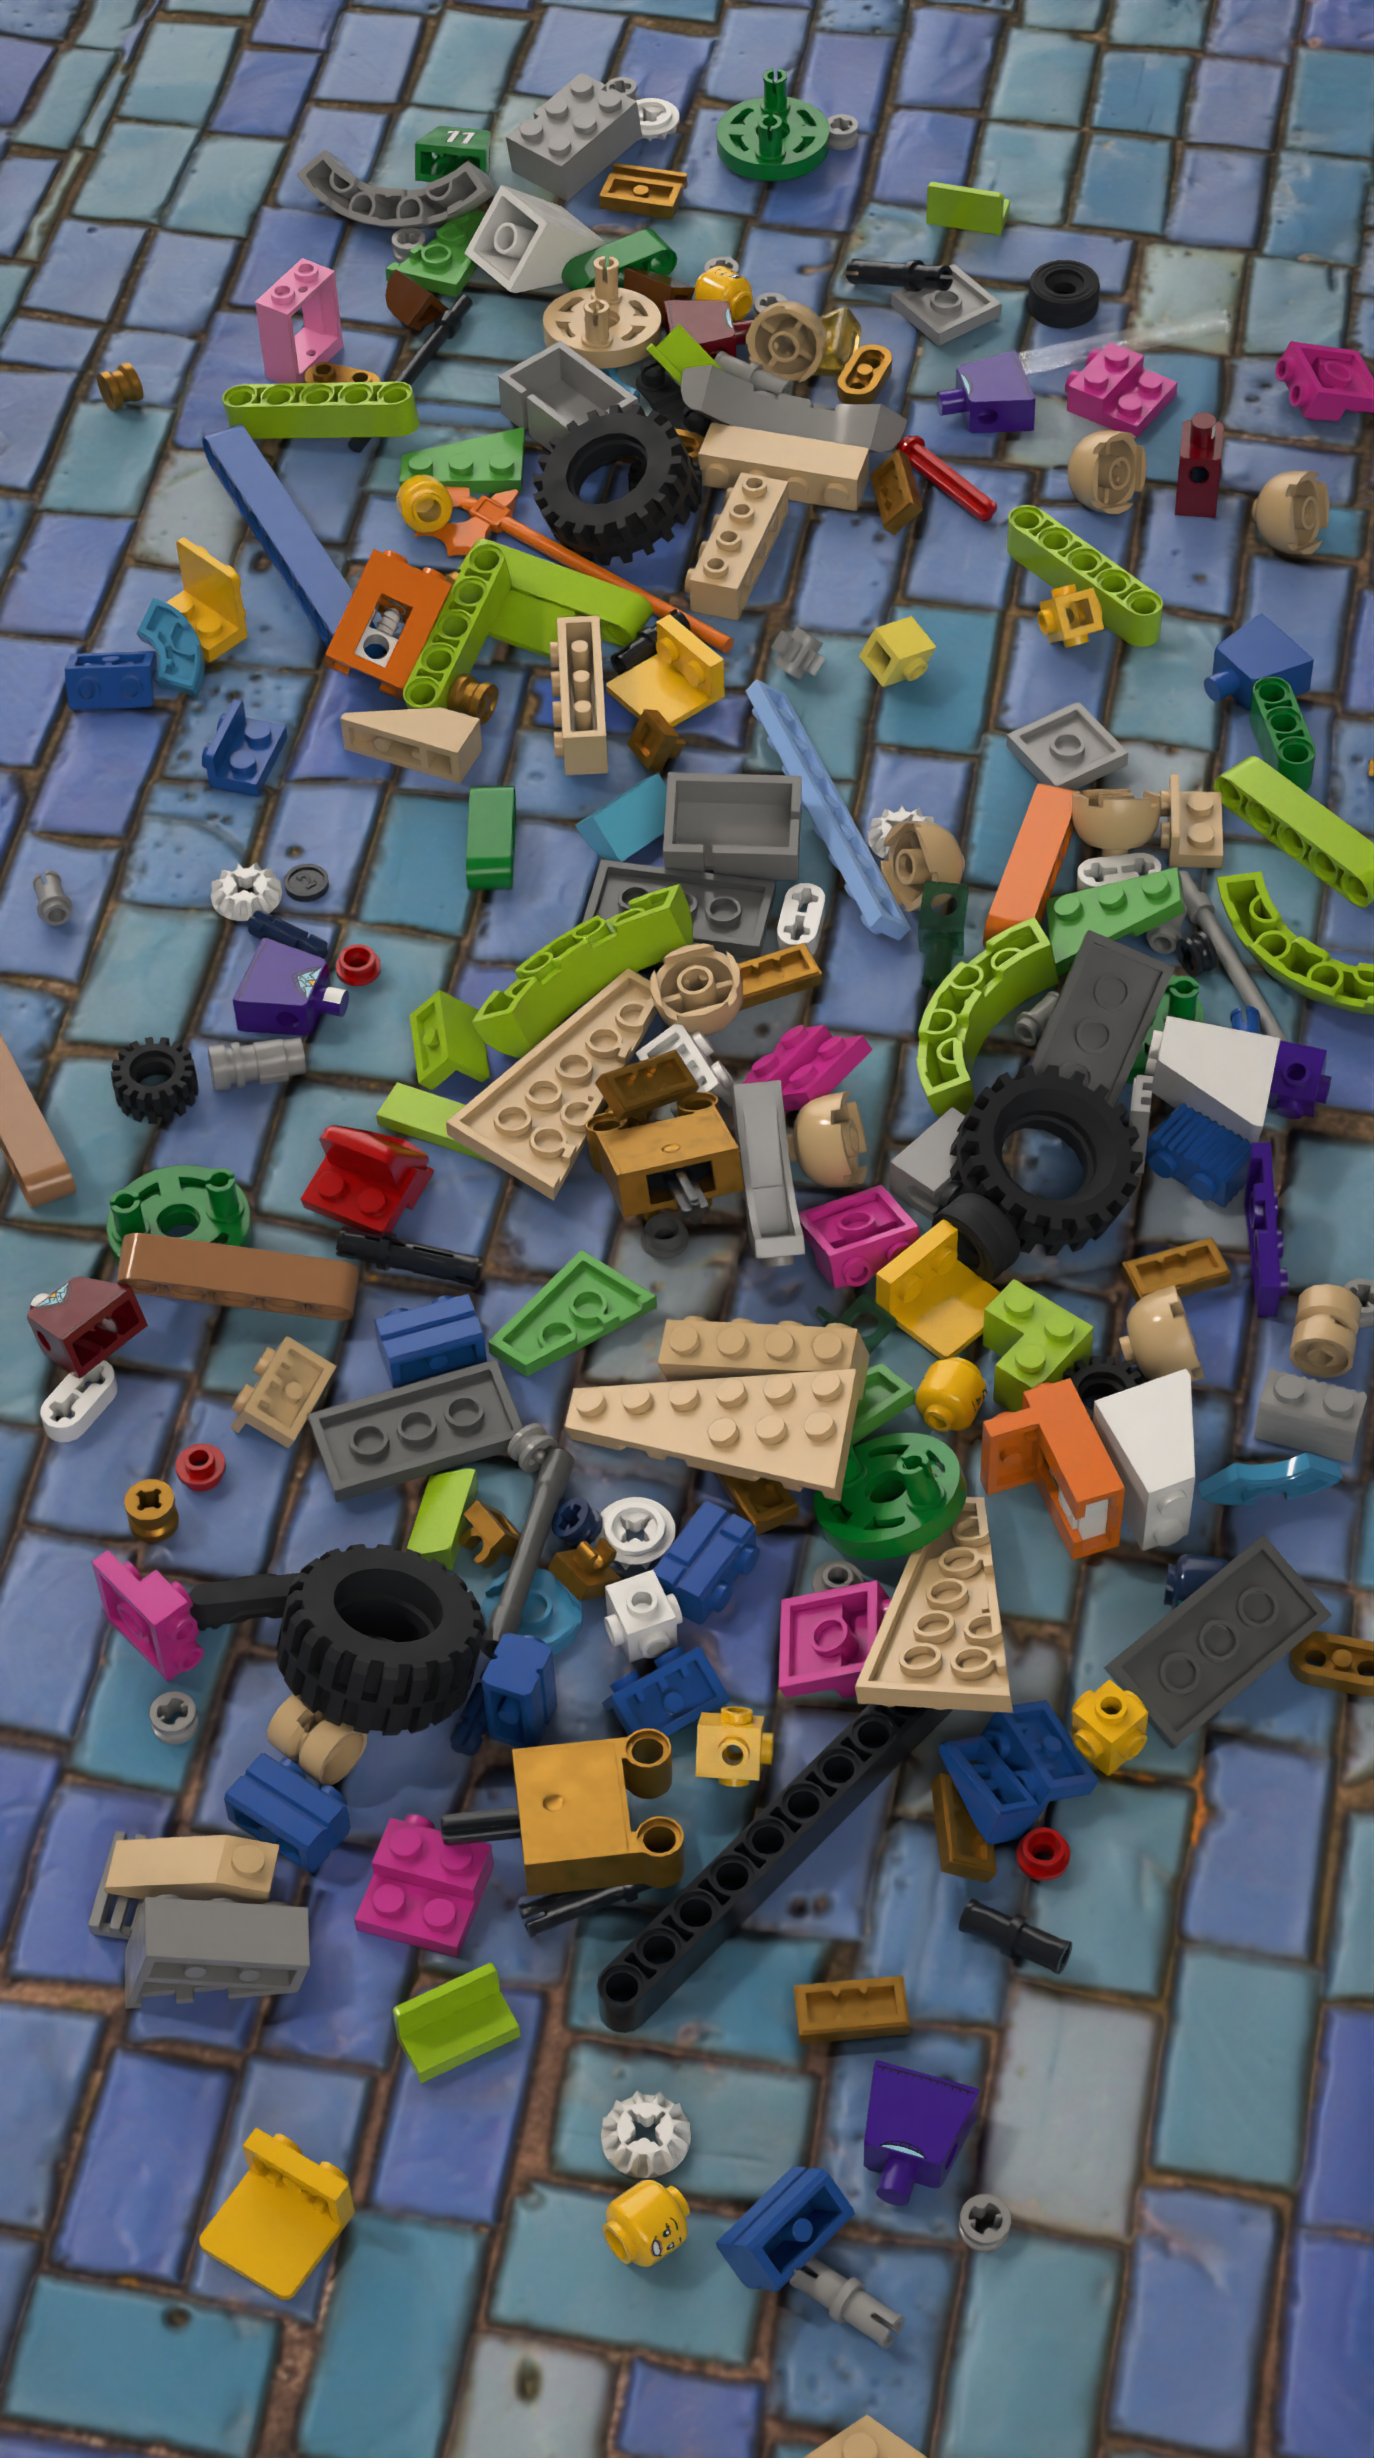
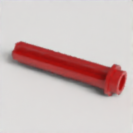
M908 435L901 439L896 447V451L899 449L908 455L910 464L914 469L977 519L983 522L992 519L993 514L997 511V504L929 451L921 437Z

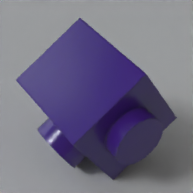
M1280 1040L1268 1099V1108L1274 1109L1278 1115L1289 1119H1301L1303 1116L1314 1118L1317 1102L1326 1104L1332 1076L1324 1075L1327 1050Z

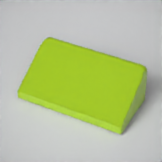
M510 589L488 636L551 659L550 642H558L557 618L578 616L569 609Z
M462 1469L429 1477L407 1549L419 1552L421 1558L429 1562L435 1559L445 1565L446 1569H454L461 1547L459 1539L466 1531L468 1519L463 1514L475 1502L479 1489L476 1469Z

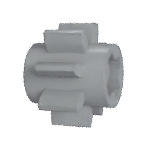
M798 627L794 629L791 635L781 630L771 646L779 654L774 664L801 680L805 672L816 676L826 660L818 653L823 643Z

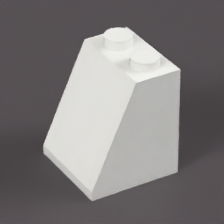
M501 185L464 254L508 291L519 293L563 283L561 278L562 270L569 260L604 246L607 243L562 206Z
M1167 1016L1163 1032L1157 1030L1153 1032L1145 1074L1154 1076L1152 1093L1174 1108H1177L1181 1103H1185L1188 1108L1193 1107L1195 1112H1201L1204 1117L1208 1116L1211 1121H1217L1219 1126L1224 1125L1227 1130H1232L1235 1135L1240 1134L1243 1139H1248L1250 1143L1258 1142L1264 1125L1280 1038Z
M1183 1369L1094 1401L1093 1425L1125 1487L1122 1517L1142 1551L1159 1545H1172L1183 1536L1188 1535L1195 1484L1191 1376L1187 1369Z

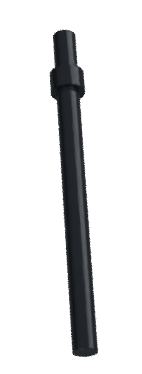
M460 295L449 310L441 313L434 323L433 332L394 382H405L412 386L447 339H452L461 328V320L473 305L470 297ZM352 437L348 442V446L352 451L360 453L372 437Z

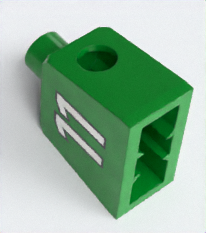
M450 126L436 127L415 143V181L433 182L455 171L467 161L489 176L490 131Z

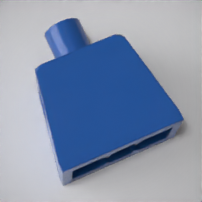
M1262 613L1217 645L1214 652L1213 672L1211 676L1204 680V688L1209 698L1215 702L1231 695L1246 710H1250L1253 686L1260 678L1275 676L1284 679L1290 684L1295 696L1310 691L1314 659Z

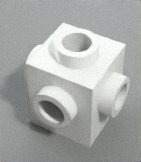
M654 1570L605 1586L608 1615L604 1617L605 1628L614 1647L622 1645L629 1663L642 1658L658 1657L668 1649L678 1646L677 1624L683 1622L682 1613L673 1594L665 1595Z

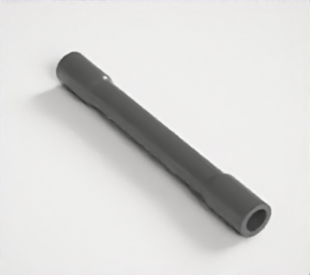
M550 1449L545 1454L535 1484V1494L498 1605L491 1614L483 1638L481 1650L491 1659H494V1652L503 1634H509L510 1632L518 1635L522 1623V1611L558 1502L564 1495L574 1465L573 1456L563 1449Z

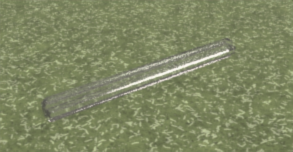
M1219 308L1019 352L1017 354L1027 376L1086 363L1090 352L1094 348L1102 350L1109 342L1136 352L1227 332L1232 329L1233 319L1228 308Z

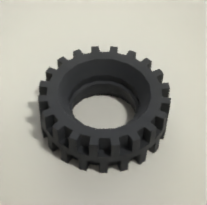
M618 404L610 405L609 414L599 416L596 409L588 412L589 421L579 426L574 420L566 426L570 433L563 439L554 436L549 443L553 452L551 455L541 454L538 459V464L543 473L533 475V483L538 490L537 493L533 494L535 502L556 540H559L562 546L572 551L575 550L577 554L588 560L595 555L600 565L610 566L612 557L620 556L624 564L633 562L632 553L643 549L648 556L655 552L652 544L657 540L663 538L666 542H669L675 536L671 528L675 523L685 525L688 521L689 516L684 507L685 505L696 504L697 496L692 487L699 485L698 477L693 469L695 466L670 421L665 423L661 414L655 410H652L646 416L640 405H632L629 413H623ZM625 456H638L646 460L645 475L636 488L624 497L607 504H588L580 500V489L587 477L605 463Z
M1028 1065L1021 1067L1013 1079L1008 1072L998 1076L991 1088L987 1086L984 1088L957 1129L959 1134L952 1143L950 1155L957 1156L956 1162L950 1169L951 1180H962L964 1184L957 1197L964 1193H976L987 1198L1004 1213L1012 1224L1020 1240V1252L1030 1254L1036 1244H1041L1045 1246L1046 1256H1057L1064 1245H1069L1071 1251L1075 1252L1081 1250L1090 1238L1094 1241L1099 1239L1130 1201L1129 1197L1138 1187L1140 1177L1136 1176L1135 1172L1143 1163V1153L1132 1151L1131 1148L1139 1138L1137 1128L1125 1129L1121 1122L1128 1112L1121 1103L1112 1108L1104 1100L1109 1092L1106 1087L1100 1084L1095 1091L1083 1085L1086 1075L1075 1071L1070 1079L1059 1077V1066L1048 1065L1042 1075H1035L1033 1066ZM1024 1128L1044 1130L1061 1138L1075 1151L1083 1168L1084 1179L1080 1190L1072 1197L1063 1200L1042 1199L1025 1191L1010 1177L1003 1162L1002 1148L1005 1140L1014 1131Z

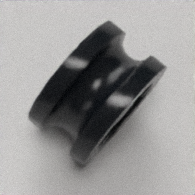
M1198 931L1192 935L1191 939L1184 937L1177 941L1176 947L1179 961L1183 969L1191 977L1199 976L1202 974L1203 969L1211 971L1217 967L1218 961L1215 947L1204 932Z

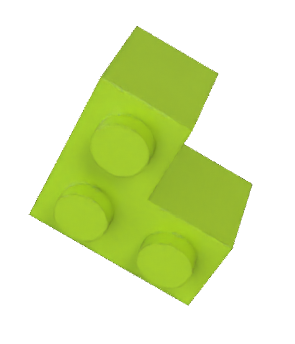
M1013 1279L984 1309L983 1346L1002 1356L995 1365L993 1401L1011 1412L1022 1410L1023 1392L1031 1390L1042 1383H1055L1063 1380L1065 1370L1070 1368L1074 1371V1363L1081 1359L1088 1366L1092 1355L1094 1327Z

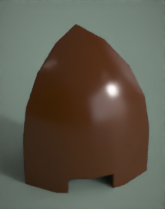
M625 267L624 288L640 293L653 301L661 313L662 326L665 325L664 301L692 299L695 291L693 286L655 272Z
M397 269L394 270L388 281L385 297L387 308L397 319L411 328L422 330V326L435 323L443 311L449 310L431 293Z

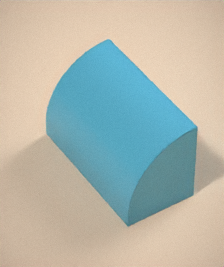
M659 773L639 781L575 826L583 839L599 856L605 860L623 862L664 834L667 786Z

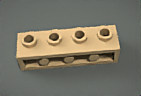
M741 472L734 488L729 487L727 489L724 509L721 514L714 516L711 536L708 541H702L698 553V563L695 568H689L686 575L685 592L690 593V611L736 621L739 620L789 513L788 481Z
M600 616L557 618L558 642H550L551 668L559 667V671L551 672L553 698L561 697V701L552 702L554 728L562 727V732H554L555 758H564L565 776L608 773Z
M688 1316L683 1320L666 1319L657 1364L668 1382L856 1369L861 1379L858 1400H862L870 1355L858 1329L841 1323H831L826 1325V1327L804 1326L795 1321H782L778 1325L757 1324L754 1321L742 1318L733 1319L731 1322H712L702 1317Z

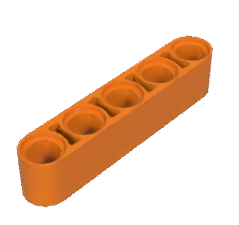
M1041 783L1037 784L986 920L983 934L984 947H986V942L992 937L1032 917L1036 918L1039 925L1041 924L1047 908L1046 899L1051 897L1075 831L1071 809L1072 793L1077 792L1082 795V792Z

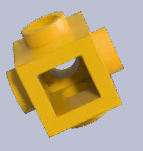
M1075 584L1050 590L1052 599L1039 602L1041 611L1038 612V624L1043 635L1048 637L1049 643L1063 641L1065 648L1090 642L1089 633L1104 629L1102 608L1094 588L1077 591Z
M1110 1679L1095 1692L1088 1690L1083 1693L1072 1707L1071 1738L1074 1746L1108 1777L1123 1763L1137 1756L1145 1746L1148 1738L1146 1735L1148 1711L1137 1695L1129 1690L1123 1691Z
M737 1706L724 1707L721 1709V1713L702 1712L697 1725L695 1777L718 1778L719 1784L729 1787H743L749 1785L750 1780L759 1781L762 1765H772L774 1733L764 1732L765 1716L753 1715L752 1709Z

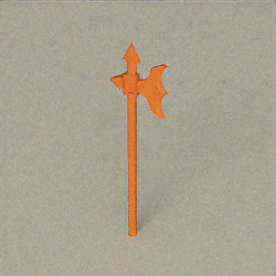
M445 486L452 498L453 508L460 507L469 512L470 519L461 523H446L443 528L433 533H420L417 531L413 536H432L438 538L445 544L447 556L467 555L478 539H487L491 530L497 534L505 532L574 571L640 594L652 605L653 614L660 618L666 617L672 610L677 609V612H682L688 619L691 627L690 632L714 648L728 653L733 646V638L513 519V512L519 496L517 489L496 493L491 498L482 495L478 500L470 496V489L467 487Z

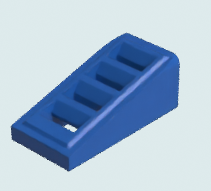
M981 1735L941 1742L938 1752L976 1828L986 1843L991 1845L1022 1839L1023 1836L1030 1832L1041 1807L986 1738ZM978 1760L979 1764L971 1765L968 1761Z

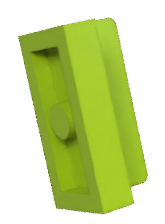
M938 182L929 183L927 187L926 224L1001 236L1010 213V200L1004 199L1003 193Z
M680 324L657 346L651 343L646 348L680 385L684 368L713 365L723 370Z
M441 990L434 993L409 1015L418 1084L434 1090L456 1070L483 1083L490 1077L485 1041L472 1024L479 1010Z
M493 1963L485 1964L394 2007L392 2010L397 2039L420 2083L426 2082L521 2037L520 2027L500 1991L498 1972Z

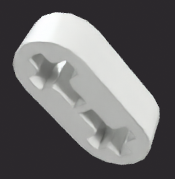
M1131 853L1087 859L1078 867L1076 890L1078 892L1139 877L1138 873L1147 875L1161 871V864L1157 858L1147 853Z
M800 883L788 889L777 926L778 951L805 943L811 955L815 953L825 918V894L817 885ZM803 903H809L806 913L799 912V908L803 906ZM796 930L803 931V935H801L799 940H794Z
M103 1360L80 1379L69 1373L48 1396L41 1406L40 1415L44 1430L49 1438L57 1442H70L78 1439L113 1401L117 1394L118 1385L112 1365ZM100 1379H102V1381H103V1383H102L101 1385H99V1384L96 1383V1382H98ZM86 1382L92 1383V1384L86 1389L85 1383H86ZM72 1412L73 1418H67V1416ZM57 1416L63 1417L58 1422L55 1419Z

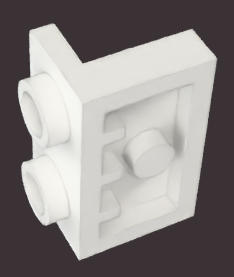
M673 1024L636 1052L637 1057L642 1061L676 1049L699 1085L696 1093L709 1092L715 1094L729 1107L732 1106V1096L729 1087L735 1082L720 1061L713 1063L709 1055L715 1052L709 1040L699 1030L690 1034L683 1025ZM677 1101L667 1104L674 1117H678Z

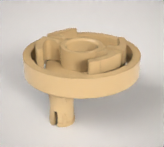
M606 256L598 257L594 260L595 287L582 288L566 293L550 303L544 312L543 338L546 347L548 348L562 341L598 369L617 368L636 363L650 355L646 348L651 343L657 346L661 341V313L653 301L640 293L618 288L619 261L609 256L607 271Z

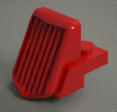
M332 1125L325 1128L319 1138L326 1156L300 1200L304 1208L360 1231L383 1235L385 1232L391 1233L405 1208L413 1210L431 1179L434 1170L426 1166L429 1162L428 1155L405 1139L368 1130Z

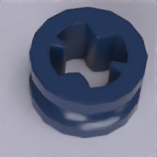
M573 1498L566 1501L559 1507L552 1520L553 1533L558 1538L564 1540L565 1544L572 1549H577L583 1541L591 1544L600 1534L603 1526L601 1514L591 1508L589 1503L582 1498Z

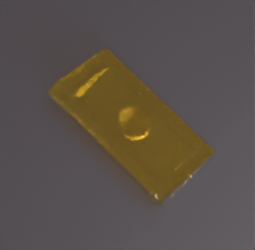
M848 306L819 317L826 331V352L818 369L812 375L839 377L854 351L859 348L861 325Z

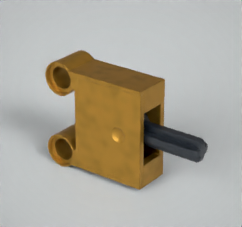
M697 1092L685 1095L677 1101L678 1117L628 1128L627 1119L618 1121L612 1112L601 1113L587 1120L585 1128L592 1169L603 1174L624 1218L643 1214V1219L648 1221L651 1217L662 1214L661 1209L668 1208L670 1210L679 1209L683 1218H690L693 1224H699L702 1222V1216L710 1213L713 1197L745 1190L739 1147L720 1115L718 1097L715 1094Z
M644 1728L633 1732L628 1737L512 1749L517 1807L445 1814L441 1817L442 1841L447 1846L521 1838L527 1896L643 1883L654 1888H666L680 1881L685 1871L684 1832L675 1820L663 1816L648 1818L639 1825L636 1831L631 1832L626 1790L642 1799H654L668 1792L672 1785L671 1743L663 1732L655 1729Z

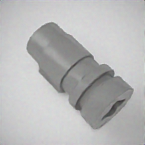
M301 1037L259 1041L240 1046L239 1042L230 1043V1048H225L224 1044L208 1046L209 1066L214 1091L231 1089V1084H236L237 1088L246 1087V1082L259 1081L260 1085L289 1081V1076L306 1073Z

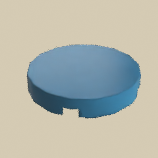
M537 1566L522 1611V1623L518 1635H532L540 1638L552 1649V1655H556L574 1642L582 1628L583 1601H578L551 1571L539 1569ZM509 1570L493 1580L485 1592L486 1597L481 1605L485 1632L491 1614L498 1605Z

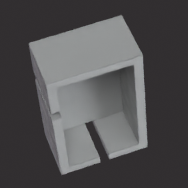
M581 72L534 112L535 120L528 117L508 134L506 142L512 172L569 201L642 137L637 101L612 88L607 91L605 84Z
M562 341L551 345L498 376L501 414L519 428L525 427V430L529 429V435L551 452H553V449L549 443L554 436L563 439L570 432L566 425L573 420L579 426L589 421L587 413L595 409L599 416L609 414L610 405L619 404L623 413H629L632 405H638L637 397Z
M668 772L663 841L664 867L705 873L706 870H714V874L752 879L798 880L802 818V777Z

